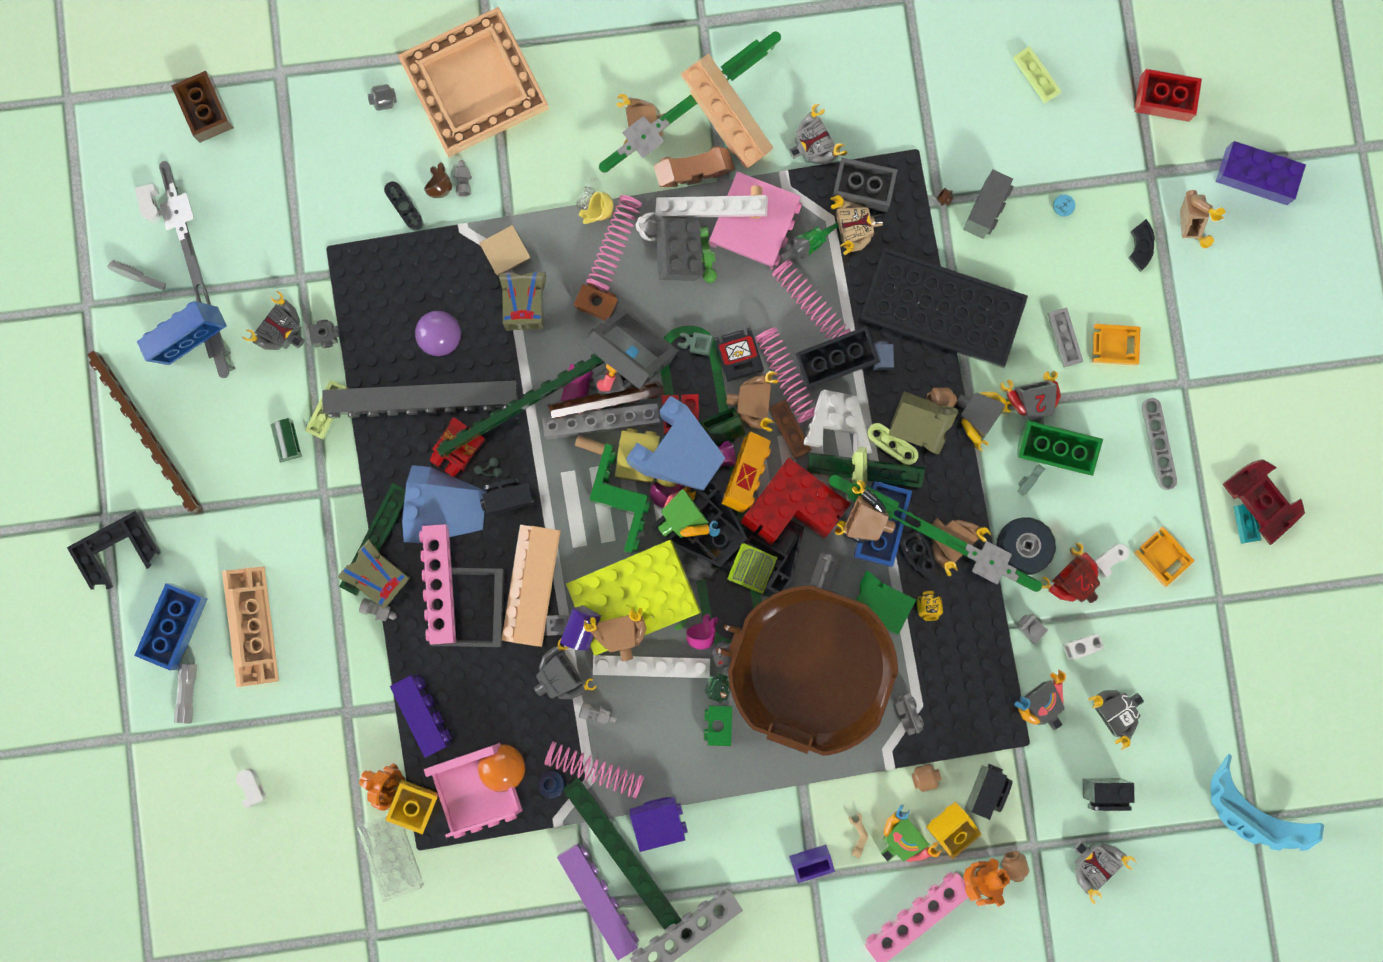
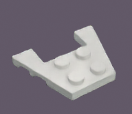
M829 390L821 391L813 412L815 413L813 421L809 424L808 436L804 439V445L823 446V428L852 433L853 453L859 447H867V456L871 455L872 450L858 397Z

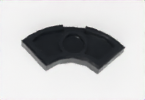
M1147 219L1131 231L1134 238V249L1128 258L1140 272L1149 264L1154 254L1155 236Z

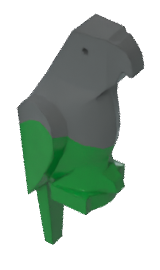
M835 223L823 230H820L817 226L813 230L797 236L792 240L790 250L780 255L781 259L785 262L794 257H800L801 259L808 257L827 241L825 237L839 225Z

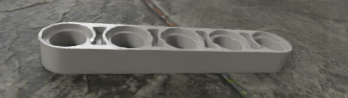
M1149 398L1142 403V413L1157 483L1161 489L1170 490L1177 485V476L1162 406L1158 399ZM1148 402L1155 403L1156 410L1154 412L1147 410ZM1153 420L1160 423V428L1157 431L1151 428ZM1156 439L1163 440L1164 447L1162 449L1155 447ZM1161 457H1164L1168 460V466L1166 468H1162L1159 465V459ZM1165 476H1169L1172 479V484L1169 487L1163 484Z

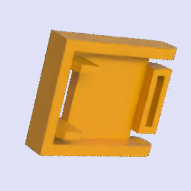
M1094 324V329L1100 330V332H1093L1092 355L1099 356V358H1092V363L1139 365L1141 327ZM1127 337H1134L1133 354H1127Z
M1161 527L1159 531L1163 536L1158 532L1154 533L1139 547L1143 554L1139 550H1136L1134 554L1164 587H1167L1195 560L1164 527ZM1179 560L1182 566L1170 575L1166 570Z

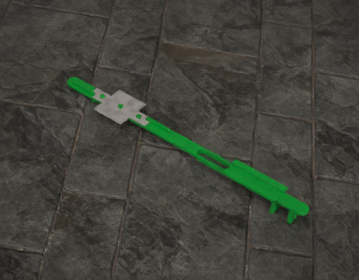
M774 31L760 42L756 39L721 65V72L727 76V81L730 79L734 81L768 55L767 51L769 49L773 50L775 45L780 42L781 34ZM690 94L652 124L643 116L622 132L628 142L599 164V170L602 173H607L635 151L644 158L664 143V140L658 133L698 104L693 96Z
M837 475L829 478V484L834 489L848 494V499L856 502L858 496H862L861 493L856 494L852 491L854 486L861 490L860 485L856 483L857 481L853 484ZM866 486L865 489H869L885 505L889 516L888 520L891 521L893 518L903 525L909 526L976 561L972 572L995 584L999 583L1003 575L1034 592H1039L1042 589L1040 581L1008 565L1012 556L1011 553L986 541L981 551L914 516L911 512L904 511L898 507L899 503ZM899 510L918 520L920 526L916 528L895 517L894 511Z

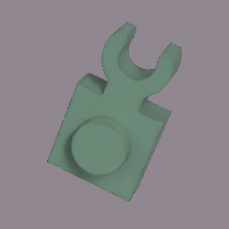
M694 332L693 337H689L687 333H680L682 338H686L685 343H678L680 348L690 347L691 353L709 356L713 342L712 335Z
M1039 464L1028 477L1024 476L1018 483L1020 487L1017 492L1022 496L1026 495L1045 468Z

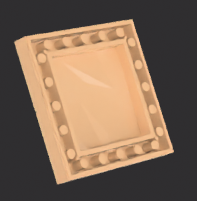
M499 7L398 55L448 158L549 109L548 103Z

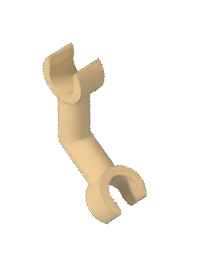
M857 812L859 817L857 822H853L852 818L849 817L850 823L855 825L860 835L851 855L860 858L868 839V833L862 824L861 814Z

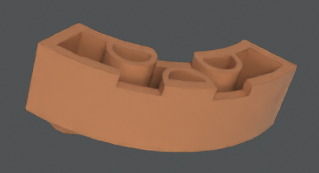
M715 146L709 152L686 158L665 157L654 165L660 187H677L678 184L687 183V185L702 182V178L713 177L714 179L735 170L729 149L722 148L721 146Z

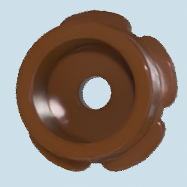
M944 188L940 192L937 201L941 206L949 205L953 200L952 190L949 191Z

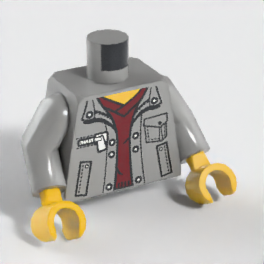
M820 104L812 106V112L806 115L796 130L794 139L796 146L789 149L793 159L803 155L807 163L828 164L836 159L838 155L845 156L847 154V151L840 153V148L845 145L840 143L835 145L821 118H817V115H822L825 112V109H822L819 113L817 112V107Z
M1080 841L1073 848L1080 855L1074 862L1076 864L1075 874L1077 883L1086 894H1089L1090 901L1093 904H1096L1092 897L1097 895L1102 900L1101 893L1098 890L1122 866L1125 865L1129 870H1132L1128 866V862L1133 860L1137 863L1133 857H1127L1117 847L1104 843L1099 845L1093 843L1087 847Z

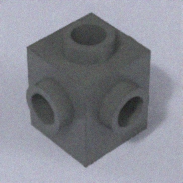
M319 320L317 324L308 326L311 344L314 347L330 348L333 347V344L338 343L337 337H340L339 329L331 321Z

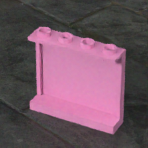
M737 171L727 196H751V186H762V195L768 197L767 216H761L758 219L750 217H719L710 237L709 245L714 248L716 246L722 247L768 265L770 270H772L774 265L778 266L781 259L779 255L780 249H785L789 239L786 237L788 230L792 231L795 220H792L794 214H799L802 203H800L801 196Z
M500 743L424 769L426 777L431 775L433 777L448 822L450 833L445 835L446 838L453 835L454 839L466 835L465 831L471 830V833L483 829V825L488 824V827L500 824L499 820L505 819L506 822L517 818L516 814L522 812L515 787H510L505 792H495L485 787L478 776L479 759L497 753Z

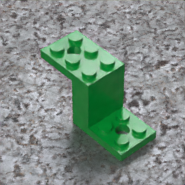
M605 443L589 500L591 503L634 515L624 548L626 553L633 554L634 550L638 551L640 544L638 534L639 532L643 533L646 522L643 520L644 513L648 514L651 503L648 501L647 495L605 484V482L609 483L612 473L609 470L610 464L614 465L617 456L613 445Z

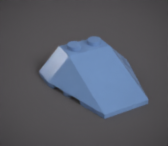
M412 465L406 483L403 510L404 542L421 543L419 532L422 531V526L446 524L449 526V537L483 530L485 511L482 510L480 500L483 499L482 494L487 492L432 467Z

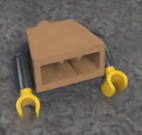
M862 480L857 481L856 483L860 485L861 490L854 486L852 491L856 494L861 493L862 496H858L847 522L839 521L836 524L841 529L836 528L835 534L842 535L844 533L845 537L854 542L863 543L878 540L883 531L892 533L895 529V522L888 520L889 516L885 505L869 489H865L866 485Z

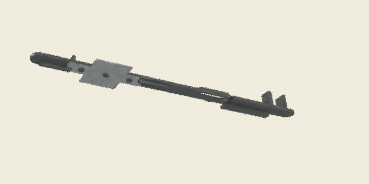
M162 161L159 164V170L168 201L160 204V209L166 230L168 231L176 227L196 295V301L202 303L198 291V286L201 285L206 303L211 305L186 223L194 218L187 193L178 195V187H176L170 164L167 161ZM218 332L204 343L209 359L214 358L219 377L227 378L229 372L234 370L235 366L227 364L225 357L230 355L231 351L225 350L221 333Z

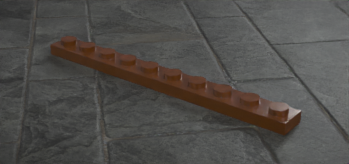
M94 350L87 354L90 358L89 364L95 371L98 370L101 375L99 379L111 390L109 392L110 396L115 402H119L121 405L120 411L126 418L129 417L132 422L130 426L142 437L140 439L141 443L146 449H150L152 452L151 458L157 465L160 464L163 469L161 473L167 480L170 479L173 484V491L183 499L182 504L188 512L191 511L193 513L203 510L102 355Z

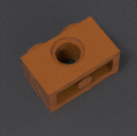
M583 284L574 303L575 309L603 321L608 317L611 318L619 303L616 295L609 291L603 293L595 285L588 284L587 286ZM600 298L602 303L599 306H594L592 304L593 299Z

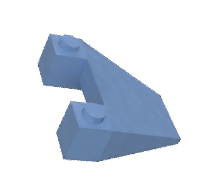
M670 396L659 412L661 419L672 425L671 429L654 453L637 443L627 456V463L645 476L704 490L724 462L725 457L689 408Z

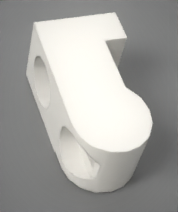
M153 183L136 187L135 192L142 217L151 223L159 222L162 212L158 208L155 196L160 195L159 188Z
M1123 544L1114 545L1094 560L1097 563L1098 574L1101 578L1111 575L1113 572L1110 568L1117 562L1128 558V547Z
M1099 633L1063 643L1068 660H1076L1104 649Z
M245 769L238 772L236 782L243 788L247 799L242 801L245 808L268 799L254 770Z

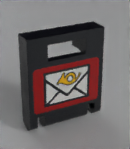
M751 327L747 328L748 335H745L744 330L721 336L722 343H720L718 337L714 338L727 382L764 371ZM751 362V369L735 373V366Z

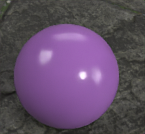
M432 311L422 316L418 321L415 329V338L419 347L427 354L444 356L454 351L461 339V329L457 320L449 313Z

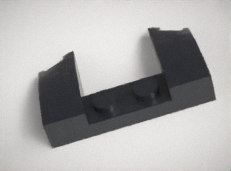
M136 510L66 547L90 590H94L95 585H106V589L113 588L97 553L129 537L146 569L152 566L150 560L155 553L158 555L161 553L140 510Z

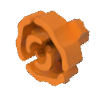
M392 763L390 766H385L383 771L378 770L377 773L365 770L361 774L359 784L362 788L368 790L367 801L371 803L372 807L380 811H386L390 808L397 791L395 788H398L401 779L406 781L396 764Z
M991 858L989 862L978 861L972 863L970 867L965 869L963 875L965 892L970 901L978 900L976 901L977 906H987L995 903L1000 907L1005 903L1002 894L1004 887L1010 884V877L1006 870L998 869L999 862L994 858ZM981 895H984V896H986V897H988V898H987V899H981V898H982Z

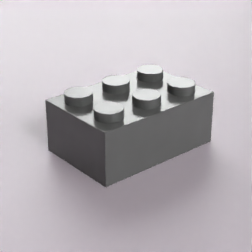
M841 158L832 197L839 195L843 199L861 204L863 207L887 212L890 207L897 169Z
M992 169L965 223L964 231L982 239L987 234H991L998 222V219L995 218L999 217L1006 205L1003 201H1006L1014 186L1011 185L1013 178Z
M663 218L657 222L656 239L659 280L695 281L702 277L699 219Z

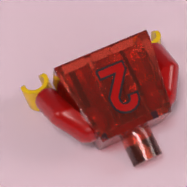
M1076 543L1079 552L1075 551L1072 547L1070 548V553L1076 557L1052 580L1053 585L1050 584L1047 577H1042L1047 581V585L1042 586V589H1049V592L1060 600L1069 602L1077 600L1081 603L1087 600L1089 603H1093L1098 599L1095 590L1100 586L1098 566L1087 552H1083V545Z

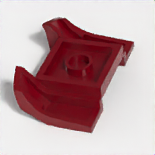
M1261 459L1246 465L1222 485L1233 499L1239 497L1261 525L1258 531L1269 545H1272L1305 514L1301 498L1291 504L1286 500L1267 476L1277 467Z

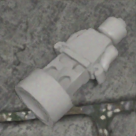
M460 160L453 176L458 181L456 195L467 197L471 195L469 180L472 179L469 169L465 167V161Z
M363 598L360 604L359 613L376 615L375 620L386 621L388 617L392 620L397 618L396 613L392 612L389 606L383 609L367 598Z
M582 703L579 718L596 720L595 724H606L608 720L612 723L617 721L616 716L610 715V711L603 709L602 706H600V709H595L590 704Z

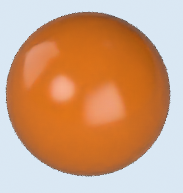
M500 744L497 753L479 759L478 776L483 785L495 792H505L510 787H516L521 782L525 773V762L520 752L514 747Z

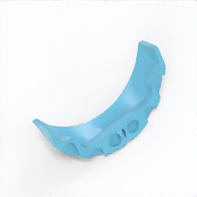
M1228 753L1212 777L1210 790L1212 805L1215 806L1219 813L1218 817L1230 830L1235 831L1238 836L1255 845L1260 843L1270 846L1272 850L1281 851L1283 848H1300V851L1309 850L1322 841L1324 825L1322 823L1303 824L1280 820L1263 813L1251 805L1240 794L1232 780L1230 772L1232 755Z

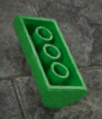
M1027 420L1020 434L1017 457L1093 476L1103 439Z

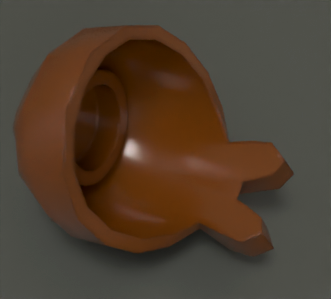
M440 162L437 165L438 169L435 166L430 168L433 177L424 187V191L431 198H444L452 190V183L445 172V166Z

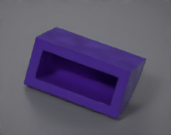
M584 605L573 608L560 643L576 650H589L594 636L591 632L584 629V620L591 624V617H594L596 625H598L601 615Z
M826 844L789 856L797 883L835 872Z

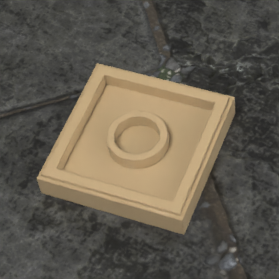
M513 225L479 242L498 277V273H506L531 259Z

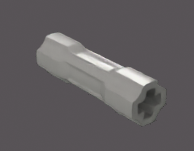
M179 664L178 692L174 723H192L194 682L197 672L196 664Z

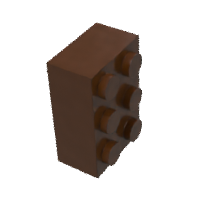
M207 71L171 85L190 131L199 143L234 128L214 80Z

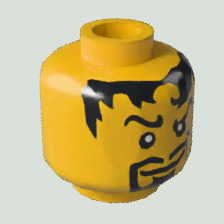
M934 591L923 592V595L917 598L918 615L925 621L939 619V616L943 614L941 596L934 594Z

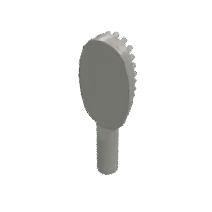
M112 260L107 265L109 270L131 280L144 282L163 291L166 287V283L143 276L144 273L142 271L140 272V270L134 269V267L131 268V265L128 267V264L125 265V263L122 264V262L119 263L116 260Z

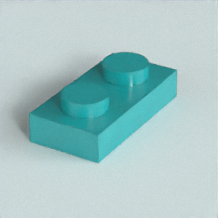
M1244 504L1233 506L1240 543L1261 541L1258 521Z

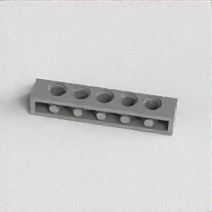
M657 403L585 412L579 415L569 414L560 419L552 417L542 418L546 440L660 425Z
M720 889L714 893V898L710 901L705 900L700 903L695 912L685 914L681 918L682 921L677 925L672 924L665 929L666 933L660 937L658 935L653 937L649 941V945L644 949L640 947L635 950L630 961L650 962L648 959L649 954L657 952V958L653 962H674L741 913L743 909L730 890ZM720 904L722 910L719 914L715 915L714 907ZM704 916L706 919L705 924L698 926V919ZM689 928L690 933L688 937L682 938V930ZM668 940H673V947L670 950H666L665 943Z

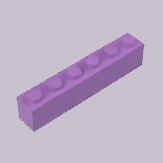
M577 843L560 853L557 859L617 961L638 949L639 944L637 942L640 940L635 931L631 932L627 926L630 923L625 914L621 915L617 909L619 904L615 897H610L607 892L609 890L607 883L604 879L600 880L597 873H599L597 866L594 862L590 863L587 856H589L587 849L584 845L580 846Z

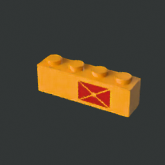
M751 431L746 435L739 450L722 504L741 513L747 508H751L755 500L753 494L760 485L759 476L765 470L766 465H764V461L771 452L769 448L770 440Z

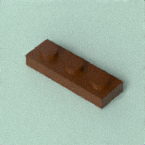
M786 399L769 407V412L793 458L796 459L812 451L809 445H804L805 436Z

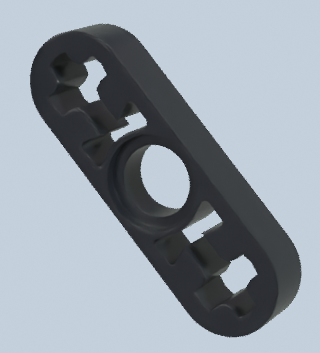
M388 182L384 187V192L405 224L413 231L421 229L423 218L397 182ZM390 188L396 189L399 195L398 199H396L393 193H390ZM403 201L409 203V207L405 211L399 209V204ZM410 213L415 219H418L417 225L410 224L412 222L408 216Z

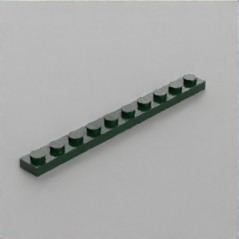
M593 353L590 356L591 359L585 362L584 360L577 362L572 370L560 372L557 375L558 378L553 381L549 379L540 385L541 388L536 391L532 389L523 395L524 398L519 401L517 399L512 400L507 404V408L502 411L500 409L495 410L490 414V418L486 420L480 419L473 424L474 427L471 429L459 431L454 439L442 441L439 444L440 447L437 448L439 455L445 457L605 362Z
M577 777L566 785L563 790L663 929L665 930L670 925H677L681 922V917L581 779ZM689 928L682 930V938L688 937L690 933Z

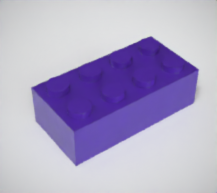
M1233 141L1226 147L1216 182L1288 205L1296 199L1306 164Z
M411 675L389 686L425 758L452 744L450 741L452 736L448 729H444L442 722H444L443 717L439 711H435L433 707L435 704L431 694L427 695L424 689L426 683L422 677Z

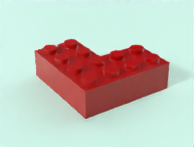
M788 457L745 514L741 523L753 532L761 525L763 528L758 533V536L772 545L794 516L825 539L851 503Z

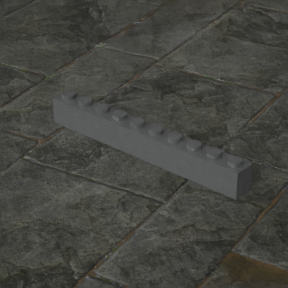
M516 381L322 390L323 414L331 419L341 418L340 415L356 418L360 417V414L376 417L379 416V413L396 416L398 412L415 415L418 414V411H425L426 414H435L437 410H444L445 413H454L456 409H464V412H473L475 408H483V411H493L495 407L507 408V404L512 400L517 399L518 401Z

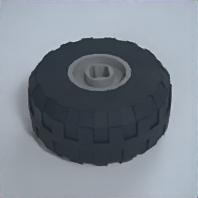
M1021 517L1010 521L1001 529L997 537L996 546L1012 554L1008 565L1027 575L1036 574L1048 567L1056 552V540L1051 529L1044 522L1031 517Z

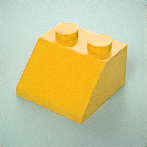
M401 779L385 821L423 834L438 793Z
M956 802L946 807L939 816L932 819L926 826L952 860L982 835L971 818Z

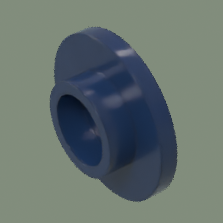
M556 771L544 773L539 780L540 793L548 799L560 796L564 790L562 775Z

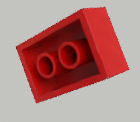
M1145 69L1139 78L1134 112L1190 122L1197 115L1202 78Z

